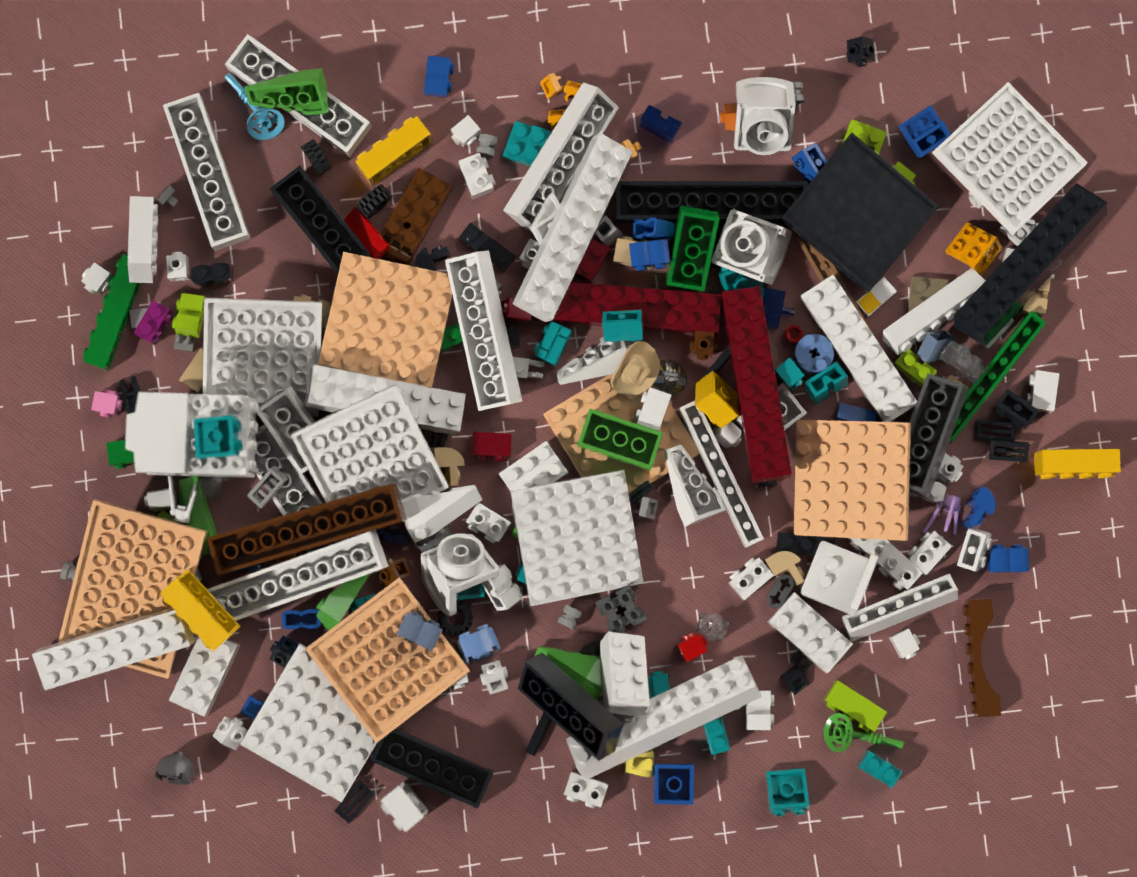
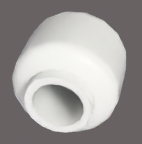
M732 421L722 429L718 425L713 429L717 442L724 448L736 447L741 441V429Z

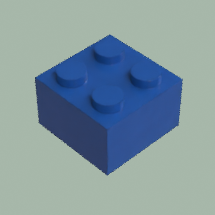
M654 763V804L694 805V764Z

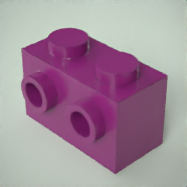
M152 300L134 334L155 345L161 339L165 326L171 322L173 312Z

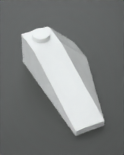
M603 336L599 339L601 343L593 349L591 347L585 350L586 353L581 358H574L557 371L558 383L562 385L614 374L630 346L629 342H604Z
M682 445L664 451L676 507L684 527L698 523L726 510L719 492L706 481L707 477L704 473L701 474L695 467L694 460Z
M475 485L452 488L449 492L443 493L433 491L431 495L425 496L414 494L401 500L407 518L404 521L405 526L413 541L418 542L441 530L482 501V497Z

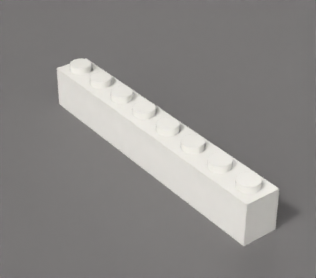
M695 401L680 407L679 412L720 494L744 548L763 540L760 529L704 413L696 408Z

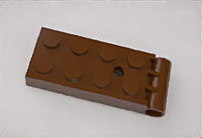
M421 168L417 169L380 234L390 245V248L384 254L386 257L399 264L409 265L452 191V185ZM406 224L411 225L409 229L404 228Z

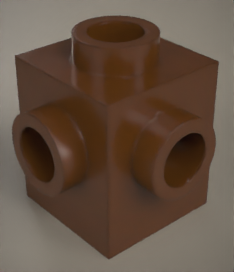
M695 331L694 339H690L689 351H693V356H697L698 360H708V357H712L713 353L717 352V341H714L715 332ZM701 344L706 345V348H702Z
M404 557L395 561L391 558L387 560L388 567L378 570L384 587L390 585L399 577L403 581V579L412 575Z

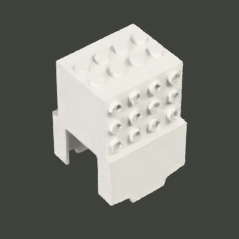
M139 392L135 412L127 414L125 449L134 452L135 470L138 473L164 476L254 478L257 470L255 453H257L256 434L258 433V422H256L259 404L256 399L241 395ZM228 415L237 416V420L241 421L242 426L241 431L238 432V438L243 443V450L239 452L240 456L196 459L193 419Z

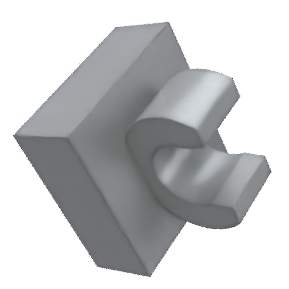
M167 185L156 197V200L162 205L167 201L174 207L178 202L172 196L175 190L170 185Z
M176 335L174 349L194 352L196 338Z
M647 497L639 499L637 502L641 503L640 510L634 509V512L639 514V516L655 519L658 501Z

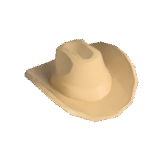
M636 341L631 344L610 381L612 388L619 394L633 396L640 395L652 387L660 370V360L655 349L647 342Z

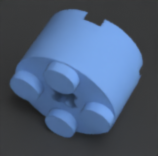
M810 334L803 337L795 346L793 352L796 366L801 372L809 375L818 374L831 364L834 356L832 343L826 337L819 334ZM814 350L816 351L815 354L818 356H816L815 358H811L812 354H810L809 352H812Z
M487 624L478 627L477 632L472 634L470 632L461 634L459 641H457L465 664H469L471 659L473 663L493 655V650L495 649L498 652L501 650L493 628L488 627Z

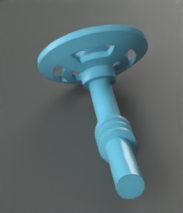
M228 73L225 79L239 93L238 96L244 100V103H248L254 111L247 121L249 134L258 140H268L277 136L284 127L282 113L275 108H260L259 106L250 105L245 89L231 73ZM274 123L278 124L274 130L268 132V129ZM252 127H255L258 131H261L262 133L254 131Z

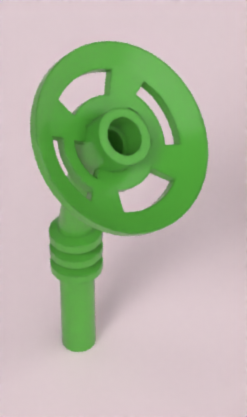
M842 713L832 714L824 726L825 742L828 748L834 752L845 751L850 746L853 738L866 740L869 743L873 742V744L877 743V745L884 744L903 748L904 741L883 737L882 734L878 735V733L873 734V732L865 733L853 730L850 719ZM834 723L836 725L833 731L834 735H831V727ZM834 742L841 744L842 747H837Z

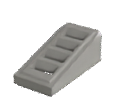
M273 466L247 496L262 509L289 478L278 467ZM269 480L275 487L273 488L266 481ZM261 486L265 487L270 493L267 494ZM258 491L265 499L262 500L255 493Z

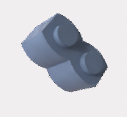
M946 330L928 332L917 354L920 355L923 361L928 363L944 360L947 358L957 338Z
M412 611L411 614L406 612L396 634L433 651L442 632V629L439 628L440 624L433 620H429V622L422 620V615Z

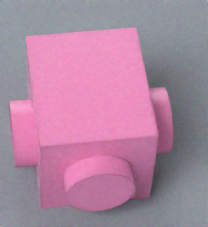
M105 390V393L95 391L91 410L99 412L100 416L111 418L112 415L118 416V412L122 410L123 401L120 396L116 395V391Z

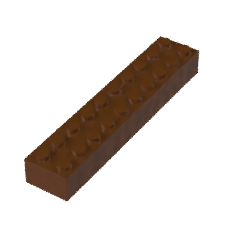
M395 482L208 537L207 541L217 575H221L407 520Z

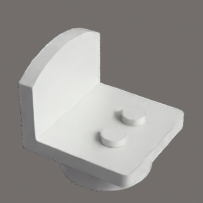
M755 77L737 81L734 148L736 150H749L758 155H770L778 151H789L792 143L796 105L793 82L771 77Z
M732 209L728 215L712 262L772 285L785 258L792 231Z
M473 534L450 535L444 538L438 547L421 553L422 582L438 608L448 616L456 614V593L499 575V566L484 549L482 542Z
M821 541L801 589V594L854 616L859 608L879 556L871 553L868 559L826 541Z

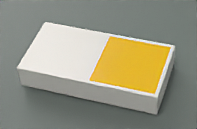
M884 277L869 293L863 295L856 304L869 317L897 291Z

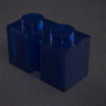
M648 105L640 119L639 126L672 144L681 129L682 122L670 115L665 119L662 117V111Z

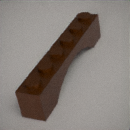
M992 599L966 600L963 605V615L967 618V624H964L965 635H968L966 653L970 655V663L967 664L968 674H971L972 682H969V692L973 694V701L970 703L971 712L974 713V717L1001 716L1000 696L988 682L981 661L983 637L993 619Z

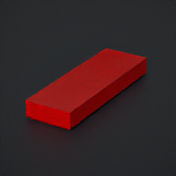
M354 207L346 216L344 222L372 257L380 259L390 248V245L357 207Z

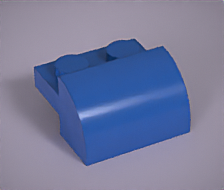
M931 105L898 125L907 140L906 144L919 158L937 148L951 135L943 121H940Z
M985 486L976 488L967 501L966 505L972 509L962 525L966 528L976 527L983 522L985 517L993 515L995 498Z

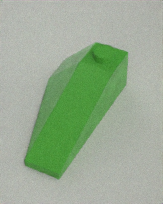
M322 68L299 71L248 85L244 88L250 105L271 109L274 107L284 108L288 112H292V110L301 111L305 115L328 113L327 83Z
M544 646L538 647L534 656L543 653L594 699L599 700L603 692L601 657L584 655L578 652L572 653Z

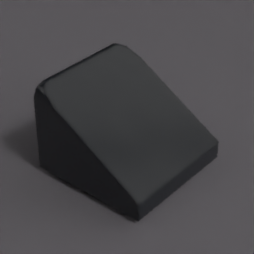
M796 665L781 675L782 680L794 696L810 684Z

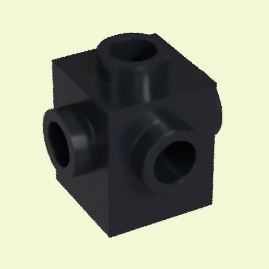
M860 36L847 40L848 63L856 64V67H865L867 63L875 61L873 39Z
M282 636L279 642L275 640L271 646L270 651H272L270 660L285 668L299 644Z

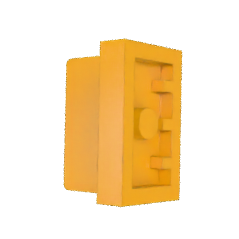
M967 222L945 252L951 257L967 264L982 276L1002 250V246L997 237Z

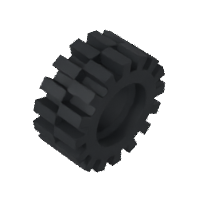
M314 139L301 146V149L319 176L332 168Z
M382 184L378 185L360 200L357 208L366 218H370L390 202L392 195Z
M456 601V611L461 612L463 615V621L460 625H451L448 621V615L441 610L438 614V623L441 629L453 636L467 632L473 624L472 610L461 601Z

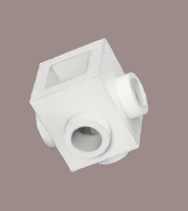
M945 453L936 478L943 483H951L953 480L956 482L963 474L961 472L963 468L960 464L961 461L953 455L950 457Z
M500 660L481 666L483 674H480L483 686L487 685L490 695L508 689L506 678H509L506 666H501Z
M225 716L218 725L213 737L221 744L236 750L248 730L242 726L243 722L236 717L230 719Z

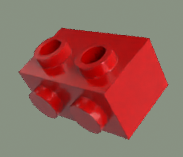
M693 632L681 637L683 641L676 644L685 662L707 652L706 647L709 646L704 636L694 635Z

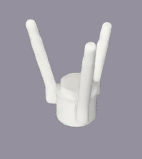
M170 475L168 477L171 502L170 515L174 516V521L189 523L198 484L194 483L187 506L178 505L176 509L173 479Z

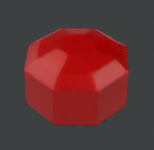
M791 325L785 330L784 338L790 344H797L803 338V331L799 326Z

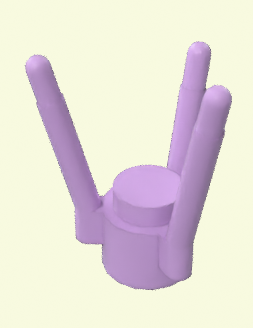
M947 494L945 499L940 501L939 506L922 532H927L942 507H944L943 510L948 512L944 531H948L952 514H954L953 534L955 535L961 499Z

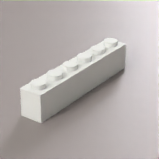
M973 268L969 269L884 329L883 341L897 355L907 352L917 341L924 340L928 332L936 331L945 321L952 320L954 318L953 315L977 291L985 280Z
M947 574L857 610L854 616L850 614L843 616V627L850 642H853L958 600V589L951 575Z

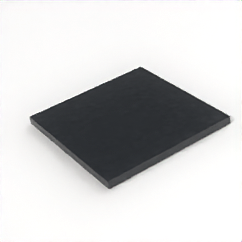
M851 133L780 220L862 290L869 293L939 206L854 133Z

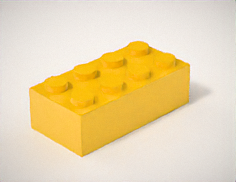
M417 116L408 118L404 121L401 128H395L389 132V137L383 141L378 140L373 144V148L370 151H364L357 156L355 162L358 169L372 187L433 143L430 132Z
M1120 449L1040 450L1034 453L1035 476H1040L1041 479H1052L1060 476V479H1072L1076 475H1079V479H1090L1095 477V475H1098V479L1115 477L1116 473L1121 472Z
M189 569L180 574L160 592L163 601L174 608L176 615L189 625V629L202 639L205 647L212 651L216 650L241 627Z

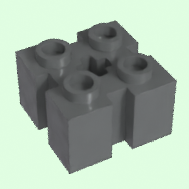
M630 585L615 592L617 597L612 600L607 596L595 602L601 617L606 615L609 622L605 623L609 632L622 633L626 631L625 625L631 623L632 627L647 620L641 607L636 608L633 603L636 597ZM617 606L625 607L626 611L623 617L616 615Z

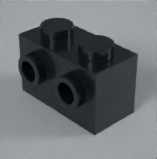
M1009 389L1004 392L993 407L999 416L1012 420V424L1018 429H1026L1039 412L1038 409Z

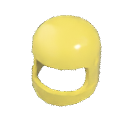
M648 750L627 760L625 772L643 777H653V750Z

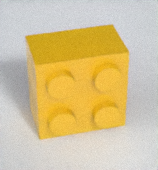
M711 371L696 383L695 406L700 412H704L713 424H717L722 429L739 416L737 392L714 371Z

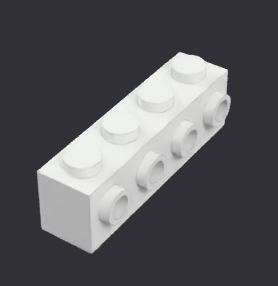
M848 538L851 541L849 544L856 551L860 549L865 554L863 557L869 559L871 553L879 556L876 565L880 567L878 571L885 577L890 576L894 580L892 583L899 590H902V588L908 590L923 573L888 540Z

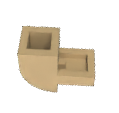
M447 447L430 448L438 466L445 467V479L448 485H458L461 474L457 466H465L461 454L455 449Z
M781 551L763 560L774 576L787 570L796 586L804 582L803 577L805 575L799 566L797 568L795 566L801 559L794 553Z

